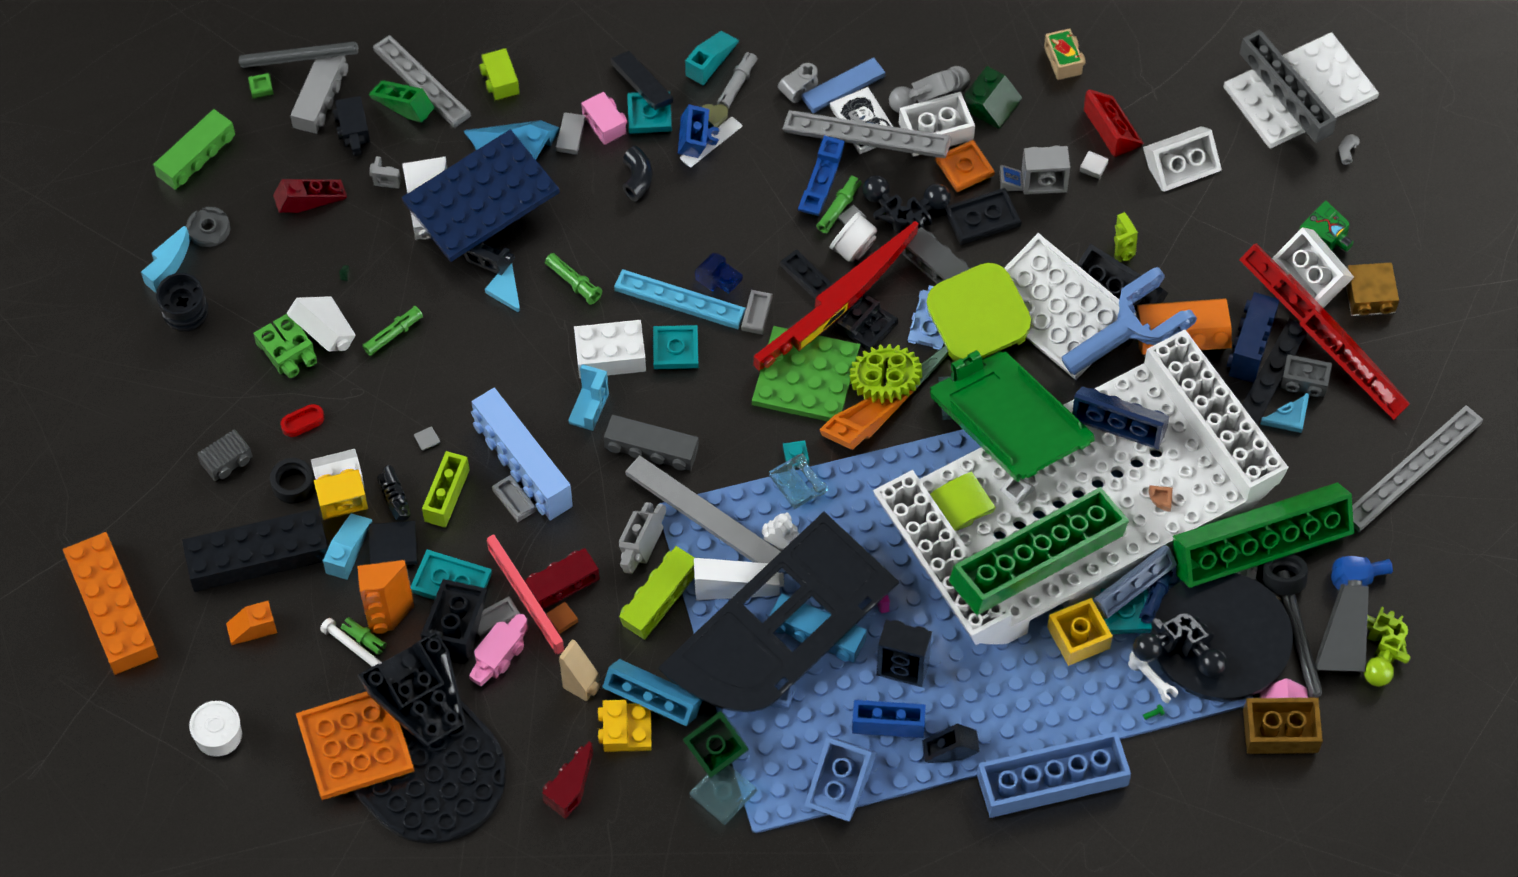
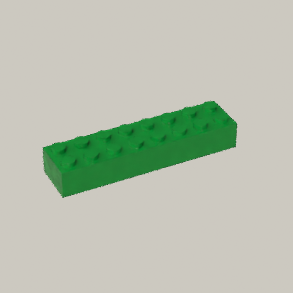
M1337 482L1174 535V556L1177 566H1175L1176 576L1191 588L1354 534L1352 493Z
M1099 487L955 564L948 581L974 613L979 615L1121 538L1127 528L1129 519L1105 491Z

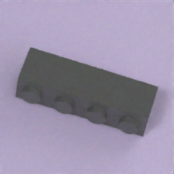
M922 227L918 229L916 236L902 252V255L936 284L970 269L963 259L957 258L948 246L942 245L931 232H927Z
M612 415L604 435V448L613 453L621 452L636 459L640 455L655 464H666L678 470L685 469L691 471L699 450V437Z

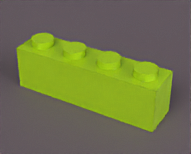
M677 546L672 551L667 552L662 564L649 575V580L646 584L639 587L633 600L622 608L619 616L622 625L645 640L695 578V557Z

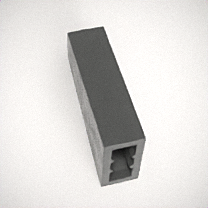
M1348 580V584H1341L1315 660L1317 670L1365 671L1369 586L1362 584V580Z

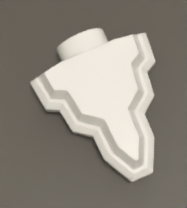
M788 512L777 515L774 520L765 523L762 528L763 540L773 544L779 551H782L800 534L797 527L792 523Z

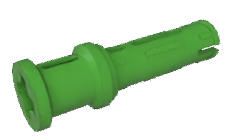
M551 253L546 258L545 264L567 281L576 294H581L588 304L592 305L599 300L602 295V289L590 283L587 276L578 274L555 253Z

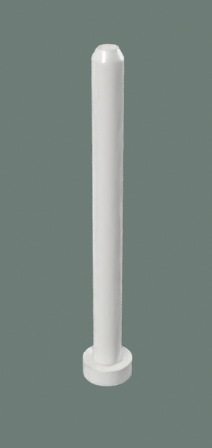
M328 618L322 623L320 630L324 634L330 633L373 667L378 663H382L336 627V621L332 618Z

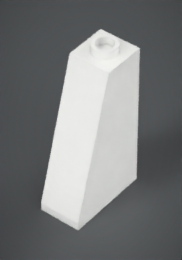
M440 157L403 163L407 194L446 170V158ZM411 213L415 240L431 238Z
M694 558L696 600L732 598L768 563ZM778 571L752 597L780 596V587H784L783 573Z

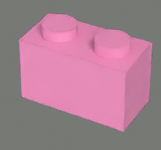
M602 92L582 102V114L585 115V119L604 145L626 134L627 119L622 112H618L616 104L611 97L608 98Z

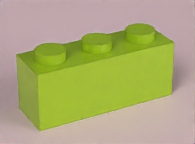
M448 451L445 452L422 507L424 522L447 527L470 471L468 457Z

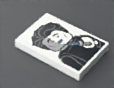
M868 87L830 103V108L836 118L893 127ZM853 144L859 154L876 148Z

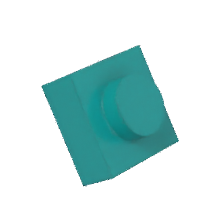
M805 440L783 443L786 467L809 464Z

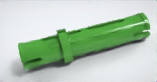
M850 176L843 189L836 193V199L816 225L818 229L822 226L821 232L827 234L847 204L853 201V195L862 185L860 180L856 183L857 177Z
M413 306L412 309L401 317L397 316L392 324L362 344L363 349L369 356H372L402 332L406 333L409 327L419 319H422V312L418 307Z

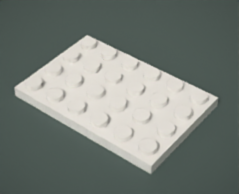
M1332 32L1282 55L1335 118L1378 98L1379 92ZM1253 69L1224 82L1225 90L1269 149L1305 133V130Z
M1037 233L1005 267V270L1011 276L1031 317L1030 332L1026 339L1072 378L1077 380L1089 366L1072 375L1065 367L1061 357L1115 322L1119 312V299Z

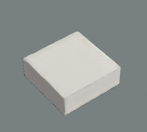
M1088 151L1080 166V172L1100 179L1108 164V158Z

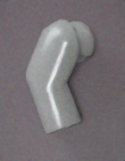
M1353 134L1345 136L1338 146L1341 161L1344 165L1350 164L1353 161L1350 150L1356 148V145H1359L1360 142L1359 138Z

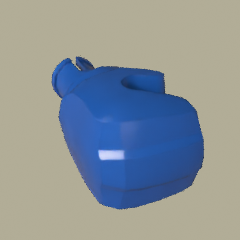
M1341 557L1332 566L1331 581L1338 591L1341 584H1348V580H1362V584L1368 585L1372 584L1374 576L1392 574L1393 566L1390 559L1371 563L1367 557Z

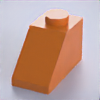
M269 601L246 606L226 623L231 645L277 633Z

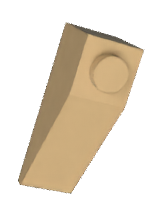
M572 639L559 657L562 684L564 689L587 701L600 688L599 673L578 643Z

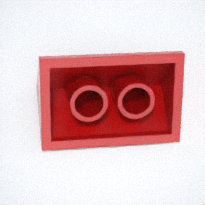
M1090 89L1086 92L1084 111L1114 157L1139 148L1144 144L1113 96Z

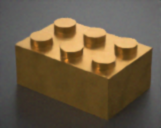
M1318 698L1246 699L1243 713L1247 754L1319 753L1323 740Z

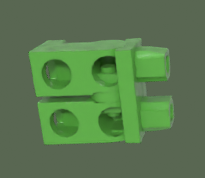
M287 314L273 321L274 327L270 323L253 333L256 345L260 350L264 351L280 374L284 373L290 379L299 373L297 364L304 362L307 367L317 364L312 342L308 339L302 328ZM289 321L287 324L281 326L282 323ZM270 332V334L262 338L265 333Z

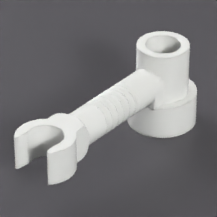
M1132 650L1128 662L1129 667L1135 671L1141 670L1154 683L1161 694V699L1165 703H1169L1171 700L1166 694L1167 692L1176 698L1178 690L1165 683L1156 675L1155 671L1148 665V662L1139 660Z

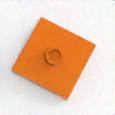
M974 140L949 150L946 158L936 157L935 159L956 192L988 179L995 174L994 169Z

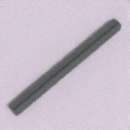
M345 42L245 54L239 56V64L244 68L354 55L358 53L359 47L356 42Z
M1287 570L1277 572L1276 576L1290 578ZM1295 594L1281 595L1284 608L1292 625L1293 640L1309 697H1320L1322 689Z

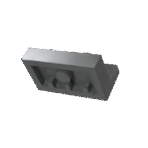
M1287 354L1280 388L1286 389L1289 392L1307 393L1313 397H1324L1328 388L1332 363Z

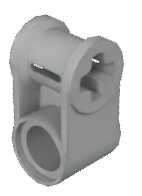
M812 63L802 64L779 82L778 89L793 103L798 102L802 99L803 93L817 87V67Z

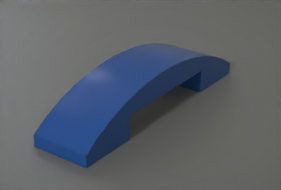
M824 135L818 151V159L808 187L804 190L798 211L816 216L820 215L834 182L845 141Z

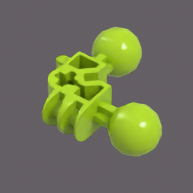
M1383 606L1377 618L1367 615V630L1370 631L1367 639L1374 642L1380 641L1375 652V655H1378V657L1372 658L1366 663L1364 676L1368 683L1377 687L1387 685L1393 679L1394 668L1391 662H1394L1396 659L1403 663H1408L1410 660L1405 641L1408 627L1402 622L1404 616L1402 615L1399 619L1394 618L1395 612L1392 610L1387 615L1383 613Z

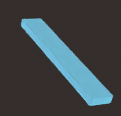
M623 269L614 286V291L737 330L746 311L745 307Z

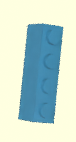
M781 593L770 616L789 598V596ZM804 603L776 632L791 635L795 640L802 643L831 614ZM855 625L828 652L836 655L842 661L854 663L866 641L867 630Z
M621 659L609 667L602 687L685 726L697 717L702 700L689 694L676 684Z

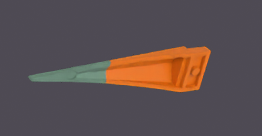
M946 346L922 363L923 378L920 379V383L948 356ZM901 395L902 400L895 397L893 398V403L889 399H885L884 403L877 399L873 403L872 398L869 397L834 415L819 430L823 437L853 450L864 439H869L909 396Z

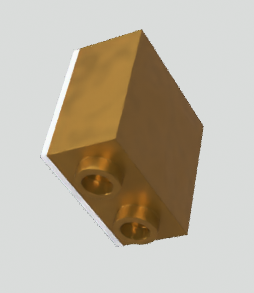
M1392 263L1348 265L1347 269L1354 276L1346 285L1351 316L1395 313L1399 297Z

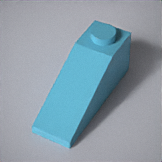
M352 513L349 515L332 539L323 559L326 574L348 580L368 534L369 524L373 522L372 519Z

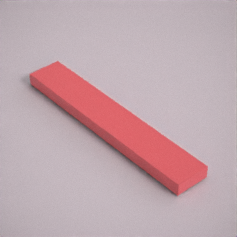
M491 535L487 538L489 552L555 654L562 653L564 651L562 638L495 535Z

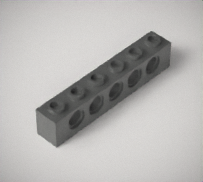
M1258 30L1244 37L1239 54L1311 139L1317 143L1332 135L1337 119L1264 33Z

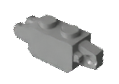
M646 502L641 511H633L619 540V548L622 552L620 566L624 573L632 574L639 563L647 564L664 528L662 521L666 513L665 505L657 504L653 512V504Z

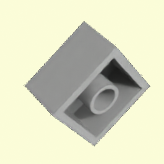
M1056 145L1052 147L1024 148L1021 170L1024 194L1067 192L1070 174L1068 146Z

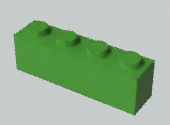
M213 109L153 164L157 177L175 190L180 185L185 184L195 171L200 170L208 159L214 157L221 147L233 139L235 135L233 123Z

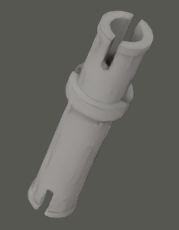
M746 52L741 63L733 70L734 75L717 101V104L726 105L728 109L730 108L742 84L750 77L749 73L757 61V57L753 53L749 56V52Z

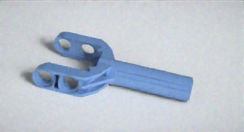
M1156 267L1122 288L1117 320L1061 357L1062 362L1072 375H1075L1128 339H1137L1145 344L1156 345L1190 328L1196 322L1197 317L1191 310L1178 312L1153 330H1151L1148 323L1142 326L1134 315L1136 311L1133 303L1158 288L1164 280V273L1159 267Z

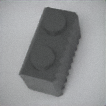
M235 429L197 453L200 464L214 481L228 477L233 469L238 466H245L249 463L250 458L253 457L251 448Z

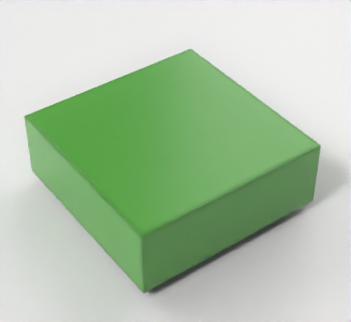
M269 73L248 77L253 98L274 94Z

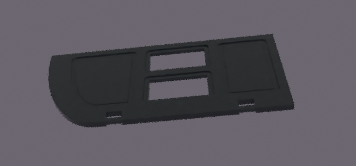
M823 511L658 669L677 686L713 706L736 712L763 710L775 703L786 690L793 686L875 605L899 584V581ZM782 568L801 587L762 623L743 604ZM813 597L831 616L792 652L773 633L808 599ZM865 599H870L871 602L865 608L861 609L859 607ZM785 678L787 682L778 690L775 686Z

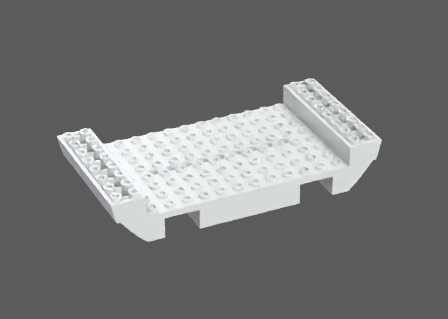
M1186 330L1148 348L1143 364L1095 388L1100 393L1117 396L1121 400L1138 403L1144 408L1153 411L1158 410L1168 415V428L1159 450L1085 425L1094 434L1095 441L1090 443V446L1082 450L1079 449L1037 471L1038 473L1032 477H1026L1025 479L1036 489L1018 505L1000 490L1011 476L982 447L921 479L911 470L873 490L875 497L975 645L980 643L1008 644L1028 633L1030 620L1060 604L1067 608L1098 596L1101 588H1109L1163 545L1168 546L1172 555H1174V535L1251 511L1281 482L1289 467ZM1074 400L1063 405L1071 413L1073 411ZM1158 450L1162 453V456L1153 457L1150 451ZM1139 460L1143 465L1138 468L1132 466L1130 462ZM1119 470L1123 473V476L1116 478L1111 472ZM972 471L996 508L993 513L974 520L971 526L954 531L930 496V493L953 479ZM1099 480L1103 482L1104 486L1101 488L1129 519L1127 528L1121 538L979 615L974 613L948 581L955 564L1002 540L995 538L994 533L1003 532L1007 537L1020 530L1014 527L1013 524L1015 522L1021 521L1028 526L1039 520L1034 517V512L1042 511L1047 516L1060 509L1054 507L1053 502L1062 501L1067 505L1078 499L1073 496L1072 493L1079 490L1086 495L1097 489L1092 485L1093 481ZM1149 485L1173 488L1171 512L1158 508L1152 502L1149 496Z

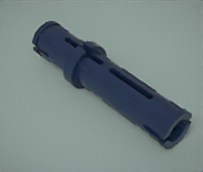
M1171 570L1150 586V593L1139 615V618H1142V622L1150 624L1155 618L1162 598L1169 590V582L1173 576Z

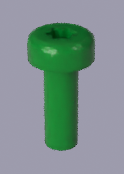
M1159 704L1156 706V709L1143 714L1144 720L1158 714L1164 715L1165 712L1162 705Z

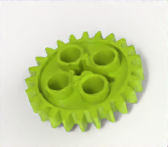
M888 344L887 348L879 345L878 350L870 347L871 352L862 351L863 357L856 356L857 362H852L854 368L849 369L851 374L849 375L850 383L853 390H857L858 396L863 394L864 400L871 397L873 403L877 399H880L881 403H884L885 399H889L893 403V398L895 397L902 400L901 395L910 396L909 390L916 391V385H920V379L923 378L922 364L919 361V357H915L914 352L908 353L907 347L900 350V345H897L895 348H892L891 344ZM886 361H888V368H887V370H886V368H885ZM885 377H886V379H887V381H886V386H884V379H885Z

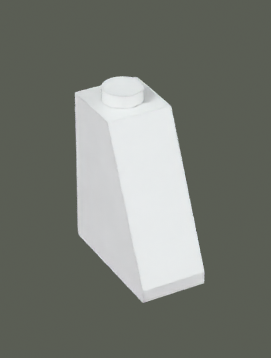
M331 296L296 298L287 312V315L327 351H346L356 336Z

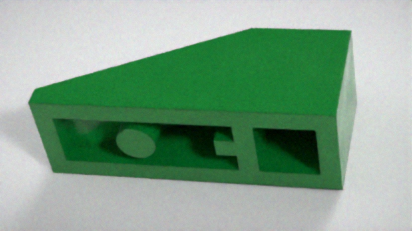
M382 80L369 93L372 99L409 120L422 122L435 108L422 88Z

